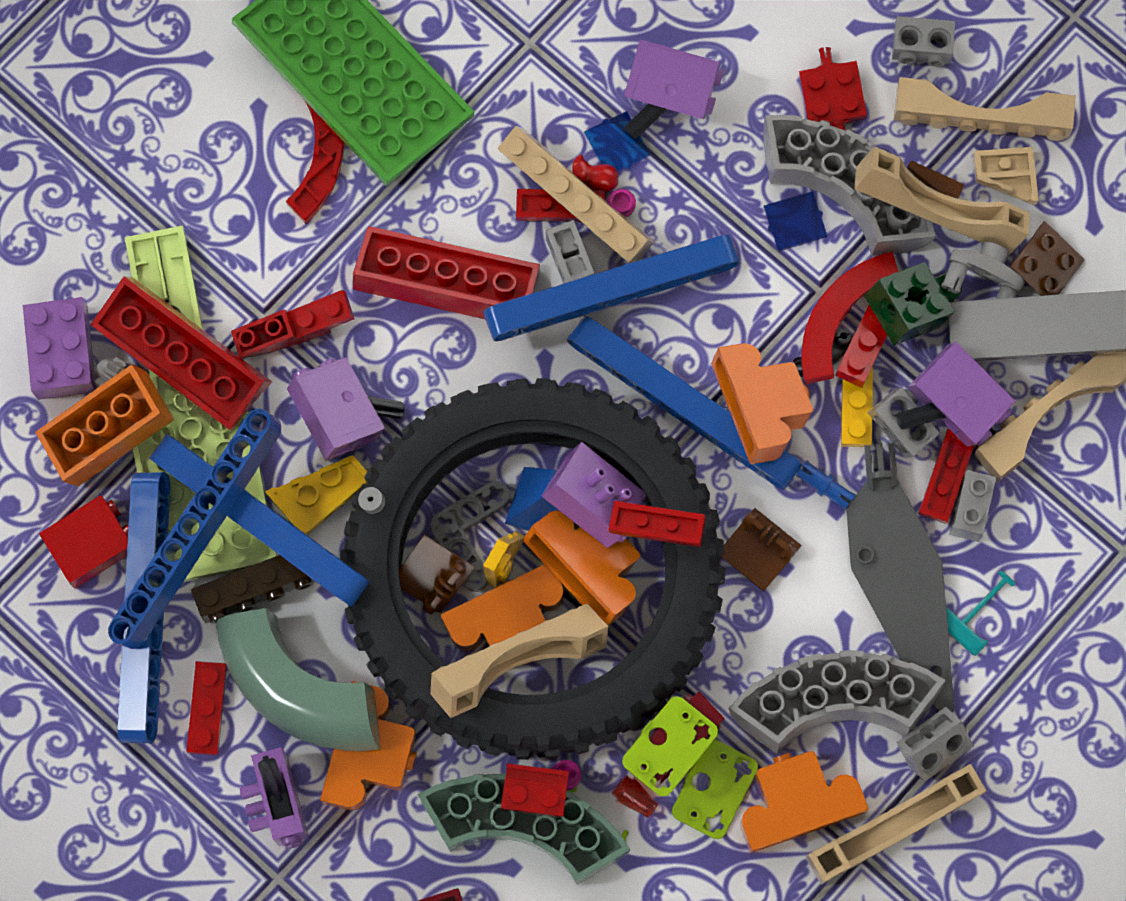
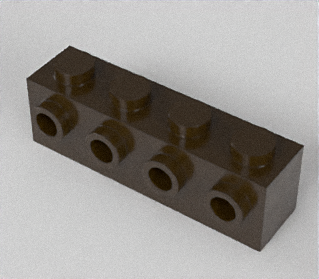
M281 555L195 587L191 589L202 620L205 624L209 622L214 624L219 618L237 611H249L255 608L256 604L265 600L270 602L285 596L286 592L291 590L306 589L314 584V580Z

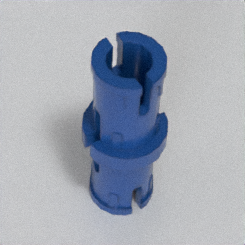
M806 460L802 466L811 475L799 469L796 476L817 489L818 495L821 497L825 495L845 511L849 503L840 496L842 495L852 502L856 494L834 481L835 477L829 474L827 476Z

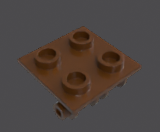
M1043 221L1010 265V268L1020 275L1038 295H1059L1085 259L1050 225Z
M754 508L752 512H749L744 517L742 524L724 544L725 553L722 554L721 558L764 592L802 545Z
M424 534L399 568L400 587L411 596L425 604L423 610L428 614L432 615L434 612L441 614L475 566Z

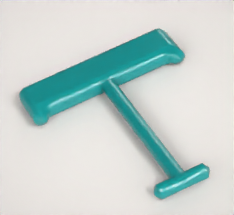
M1002 570L998 574L1003 579L963 620H960L946 606L948 633L973 656H976L988 644V640H982L966 624L1006 583L1011 587L1015 586V582Z

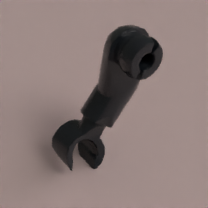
M846 329L838 330L835 334L832 348V365H835L841 359L852 340V335ZM796 357L793 363L795 365H802V357ZM801 369V370H799L798 372H799L800 377H803V373H802V369Z

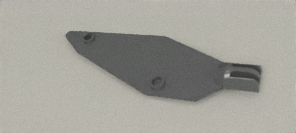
M882 443L876 444L878 471L872 472L870 444L864 445L867 481L846 508L851 570L900 660L907 663H915L929 671L933 667L941 669L942 674L939 677L946 681L933 705L938 711L947 707L953 713L954 697L942 560L897 479L894 443H888L890 471H884Z

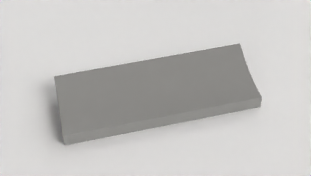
M1126 290L949 302L955 311L949 318L950 344L957 342L975 361L1126 352Z

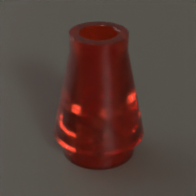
M625 775L611 793L616 797V802L644 815L646 818L658 806V803L653 800L635 777L631 779L628 775Z

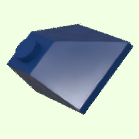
M533 467L523 468L505 524L529 531L533 524L548 513L560 511L541 496L556 470Z

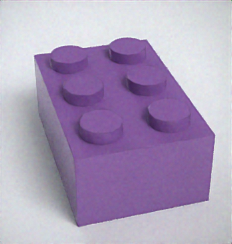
M78 297L23 305L31 392L37 400L93 392L96 389V384L94 383L96 379L93 376L94 360L88 306L83 298Z

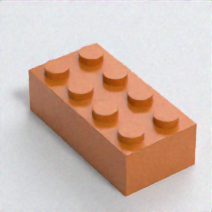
M131 364L35 433L62 481L79 487L171 423L174 418L147 371Z

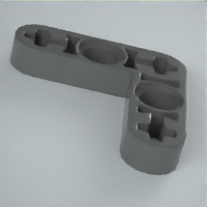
M493 481L438 512L431 520L430 527L439 544L450 551L456 544H463L468 548V554L464 560L470 562L473 558L476 560V562L471 564L475 566L473 570L476 573H483L480 576L481 582L479 584H476L474 581L468 582L469 575L463 583L466 589L472 592L483 590L488 583L485 579L484 564L466 536L465 531L508 505L510 493L508 487L500 481ZM491 490L503 491L504 493L501 495L502 501L497 502L495 499L486 503L489 509L484 511L482 502L478 497L483 496V501L491 497ZM468 503L477 505L479 508L478 515L472 519L465 518L462 515L463 506ZM442 519L446 523L450 521L452 522L449 528L453 537H455L457 533L461 535L460 537L451 539L447 543V545L443 543V541H448V536L446 535L445 531L436 530L440 527L439 521Z

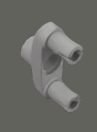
M984 242L980 253L953 249L949 259L951 264L941 287L944 289L948 288V291L953 293H960L967 270H971L997 283L1000 289L996 299L1016 298V295L1021 293L1025 281L1020 275L1005 265L1009 254L1006 248L995 243Z

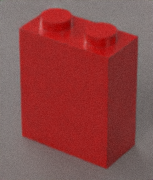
M102 495L39 533L67 581L74 589L127 557L128 525L121 526L117 520V517L121 515L112 500L106 502Z

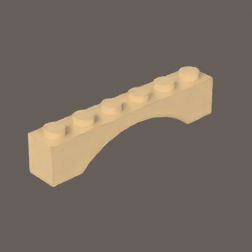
M899 77L896 88L894 120L910 126L924 123L938 129L953 126L967 132L982 129L996 135L1011 132L1018 133V136L1025 138L1039 135L1047 136L1049 140L1060 141L1065 138L1069 139L1073 130L1076 95L1046 92L1035 100L1019 106L1003 109L981 108L967 105L951 98L940 91L929 80Z
M515 126L497 148L628 263L639 261L654 244L655 241L578 179L525 129Z
M875 146L856 167L855 190L981 243L991 242L1006 248L1009 254H1011L1029 235L1030 212L1007 202H972L939 193L915 178L906 168L901 157Z
M1126 352L1091 354L1094 358L1086 364L1083 361L1077 363L1069 370L1071 376L1063 382L1060 379L1054 381L1046 388L1048 394L1040 400L1037 397L1031 399L1023 406L1024 413L1017 418L1011 415L1000 424L1001 431L994 436L991 434L981 445L977 444L979 448L974 456L991 476L996 477V483L1021 464L1025 457L1027 443L1033 429L1050 410L1067 400L1081 395L1112 393L1126 382Z
M588 604L571 609L565 614L551 620H546L540 625L519 632L502 642L494 643L490 647L475 654L467 655L448 666L440 667L431 673L430 694L448 716L452 718L477 707L482 695L490 684L514 667L547 658L582 659L606 648L608 625Z
M969 764L888 812L808 854L806 859L820 884L823 885L980 797L986 792V789L972 765Z

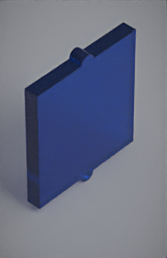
M627 111L609 120L605 118L603 123L584 131L599 163L612 165L617 171L624 168L631 169L633 164L650 156L641 136L634 139L625 130V126L632 120Z
M813 191L763 206L769 223L768 231L772 232L778 252L827 238L828 236L821 218L823 212L818 209Z

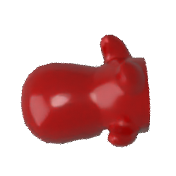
M582 154L578 155L573 161L572 173L591 190L610 192L617 187L619 174L612 165L599 164L592 166L584 160Z

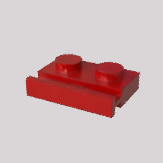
M507 763L501 810L555 817L564 816L569 771Z

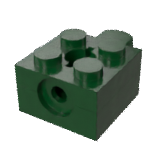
M923 262L879 279L864 297L891 343L895 346L939 329L955 312L949 302H954L962 292V286L960 293H953L948 291V288H942L941 285L946 274L934 278L927 264Z

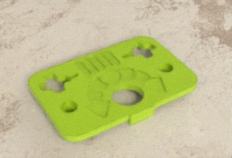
M672 697L653 721L650 720L641 731L640 737L624 755L622 764L626 770L660 797L668 796L717 737V726L683 698ZM684 713H687V714H688V718H687V719H684V718H683L682 715H683ZM704 724L710 727L708 729L710 738L707 740L701 738L695 744H692L697 733L694 727L696 725L700 727L704 726ZM662 728L666 732L667 740L664 744L658 746L650 742L649 733L652 729ZM642 764L647 766L645 770L641 769ZM672 768L673 771L668 779L669 783H671L670 787L662 786L658 789L655 786L657 780L654 776L657 773L663 775Z
M714 739L697 760L693 769H690L684 781L685 784L672 808L673 817L713 839H721L727 832L758 770L756 760ZM721 754H726V759H722ZM743 760L749 763L748 768L752 770L751 774H744L742 778H739L738 782H735L738 771L734 768L735 763L741 764ZM699 773L706 774L710 779V786L704 791L695 789L692 784L693 777ZM722 810L720 823L724 825L723 829H716L714 832L709 831L710 825L706 823L707 818L713 819ZM696 812L697 816L692 817L691 813Z

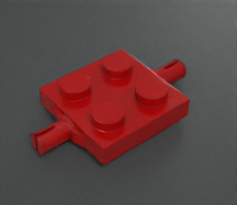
M824 47L818 50L821 65L816 68L799 71L807 120L816 122L824 120L830 122V126L845 131V126L849 123L867 119L857 61L840 64L833 63L831 48L825 47L827 58H825Z

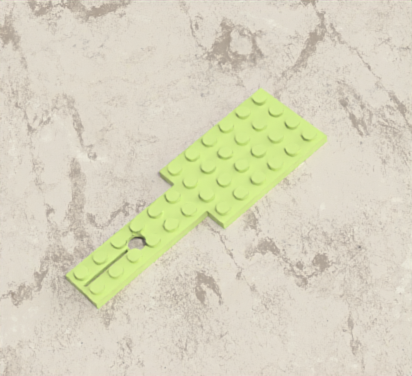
M178 226L125 237L132 278H135L164 301L168 300L169 296V305L181 311V314L203 329L184 227ZM149 370L150 378L174 420L133 448L137 473L166 472L169 476L171 487L169 535L196 493L154 463L149 457L164 436L169 434L214 466L249 414V410L235 429L229 430ZM250 446L243 450L242 457L249 454ZM259 466L245 487V490L267 505ZM233 471L227 475L228 478H233ZM209 503L208 508L211 509L213 505ZM226 516L184 582L239 571L273 558L277 554ZM199 523L193 526L192 535L198 531ZM182 549L176 552L175 561L181 557Z

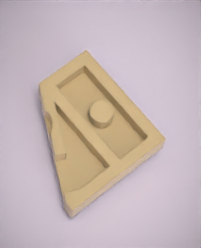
M1033 147L974 151L973 162L976 183L1032 205L1038 204L1039 198Z

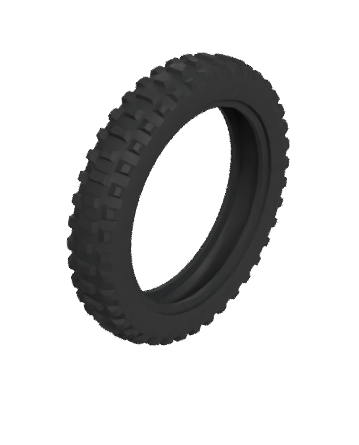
M537 378L535 384H530L527 379L507 381L506 386L502 387L498 382L478 386L477 393L466 390L450 397L451 403L448 405L441 402L425 410L426 418L423 420L418 417L401 430L403 435L401 439L395 437L391 443H387L381 450L383 459H376L364 478L367 484H362L359 493H355L351 503L355 511H351L344 529V535L348 539H345V547L340 551V559L370 581L353 607L348 605L344 610L348 624H354L356 636L353 639L358 651H366L370 659L366 665L373 677L381 676L385 683L384 691L392 700L399 698L405 704L406 714L415 721L419 718L424 719L433 733L440 737L447 733L453 737V740L457 741V745L469 749L472 745H477L481 751H485L486 754L499 756L501 751L508 752L510 756H516L518 760H529L531 754H536L539 758H559L560 752L563 751L567 753L576 752L578 755L589 752V745L591 744L599 746L605 743L607 745L617 740L618 733H625L629 730L634 732L644 725L643 718H649L655 712L659 713L667 704L665 699L671 697L675 691L680 693L687 684L685 675H689L694 667L699 666L704 657L700 650L703 649L706 641L711 642L716 627L711 623L714 621L715 613H720L723 599L718 596L719 585L725 583L726 568L720 566V558L725 553L724 541L717 538L716 533L720 520L717 510L710 509L708 505L710 492L706 484L699 483L696 479V465L690 457L683 458L680 455L681 448L672 436L664 437L660 433V427L657 425V422L650 416L642 419L638 415V409L624 401L617 404L613 402L612 396L606 394L605 391L595 388L590 393L587 392L585 385L566 382L564 386H558L556 380ZM582 442L592 451V447L608 455L611 458V466L645 492L647 496L643 502L646 506L705 514L706 522L701 547L661 541L665 560V584L656 615L637 646L607 673L579 687L543 695H522L487 688L477 707L452 718L448 716L430 694L431 673L440 667L448 665L431 651L413 625L406 609L403 590L400 587L399 568L402 565L408 532L421 505L432 490L447 475L462 464L486 452L506 446L547 444L574 449ZM367 487L377 488L385 497L384 508L376 514L365 512L359 505V494Z

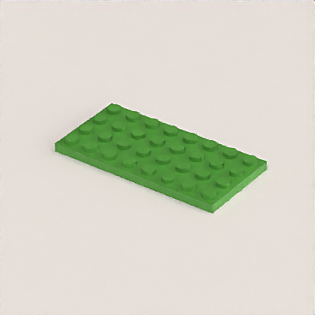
M255 0L232 18V24L386 187L474 117V110L368 0Z

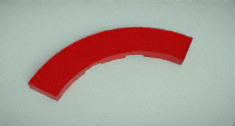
M305 101L311 113L315 130L313 159L309 171H307L299 187L286 200V204L307 224L326 203L335 187L343 163L345 143Z
M893 251L875 256L851 268L829 286L818 300L806 324L802 342V373L805 385L834 379L832 348L837 329L852 309V306L879 279L898 272Z

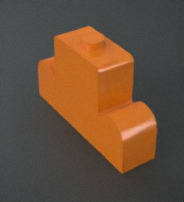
M741 343L718 347L711 365L750 464L779 459L790 441L791 430L804 428L813 411L809 400V390L806 385H803L797 367L793 362L760 367L761 354L758 349L753 345Z
M561 511L548 513L533 524L523 538L525 544L582 606L588 604L608 626L620 618L635 599L636 590L634 585L622 577L632 569L640 558V553L627 538L622 543L616 541L609 548H606L581 527L575 530L573 521Z
M544 564L440 616L453 644L462 651L474 650L480 644L481 638H485L490 647L494 643L502 642L519 632L529 630L546 621L540 609L543 611L557 609L563 602V587L559 579Z
M369 685L374 689L381 749L371 751H342L334 749L320 798L322 804L345 810H357L364 805L367 799L364 783L400 791L403 788L407 770H413L417 757V752H413L416 739L415 730L409 726L381 720L388 715L391 705L383 689Z
M808 751L794 757L791 756V753H786L773 759L774 764L758 769L755 778L766 808L760 805L751 806L744 812L740 824L749 852L752 854L865 814L869 808L860 784L854 777L846 774L839 775L827 786L815 752Z

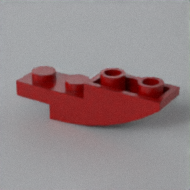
M340 290L291 311L285 309L231 330V334L239 357L245 359L285 349L331 333L332 328L352 321L355 318L346 292Z

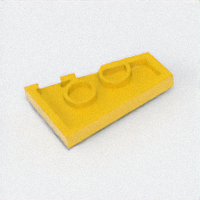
M352 455L320 468L317 472L302 478L293 479L290 483L266 490L265 493L295 527L309 535L353 498L355 493L360 491L362 484H367L364 477L368 471Z
M514 531L513 534L510 533L508 536L499 538L483 565L485 579L489 585L496 588L500 582L506 583L513 571L512 561L525 537L521 533Z

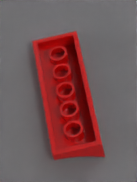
M368 226L353 271V290L485 319L483 312L487 308L534 293L540 264Z
M123 276L90 324L229 430L235 429L254 402L272 383L271 380L132 277Z

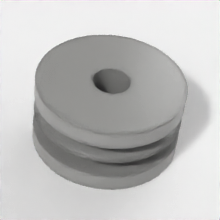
M367 487L359 494L358 502L365 512L376 514L384 508L385 497L377 488Z

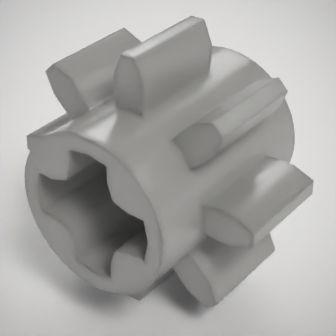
M115 357L112 362L104 358L93 372V376L96 378L94 382L96 388L127 368V364L118 357Z

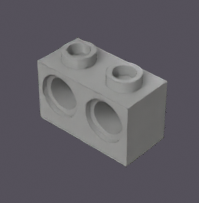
M897 16L893 33L892 60H898L903 64L927 62L928 65L934 67L950 64L953 56L955 21ZM911 38L916 44L912 46L905 45L902 39ZM934 40L941 41L945 47L935 48L931 42Z
M574 220L546 230V241L563 284L595 274Z
M900 387L893 389L867 413L891 442L894 443L905 458L914 457L940 433L935 428L937 426L935 421L918 426L921 435L917 441L911 437L910 428L905 430L899 428L896 417L891 413V404L894 401L899 403L902 411L918 407L916 405L918 403L916 397L908 389L903 390Z
M966 470L961 482L949 535L976 542L980 541L984 534L996 477Z
M944 707L896 742L908 766L924 782L974 747L962 721L947 707Z

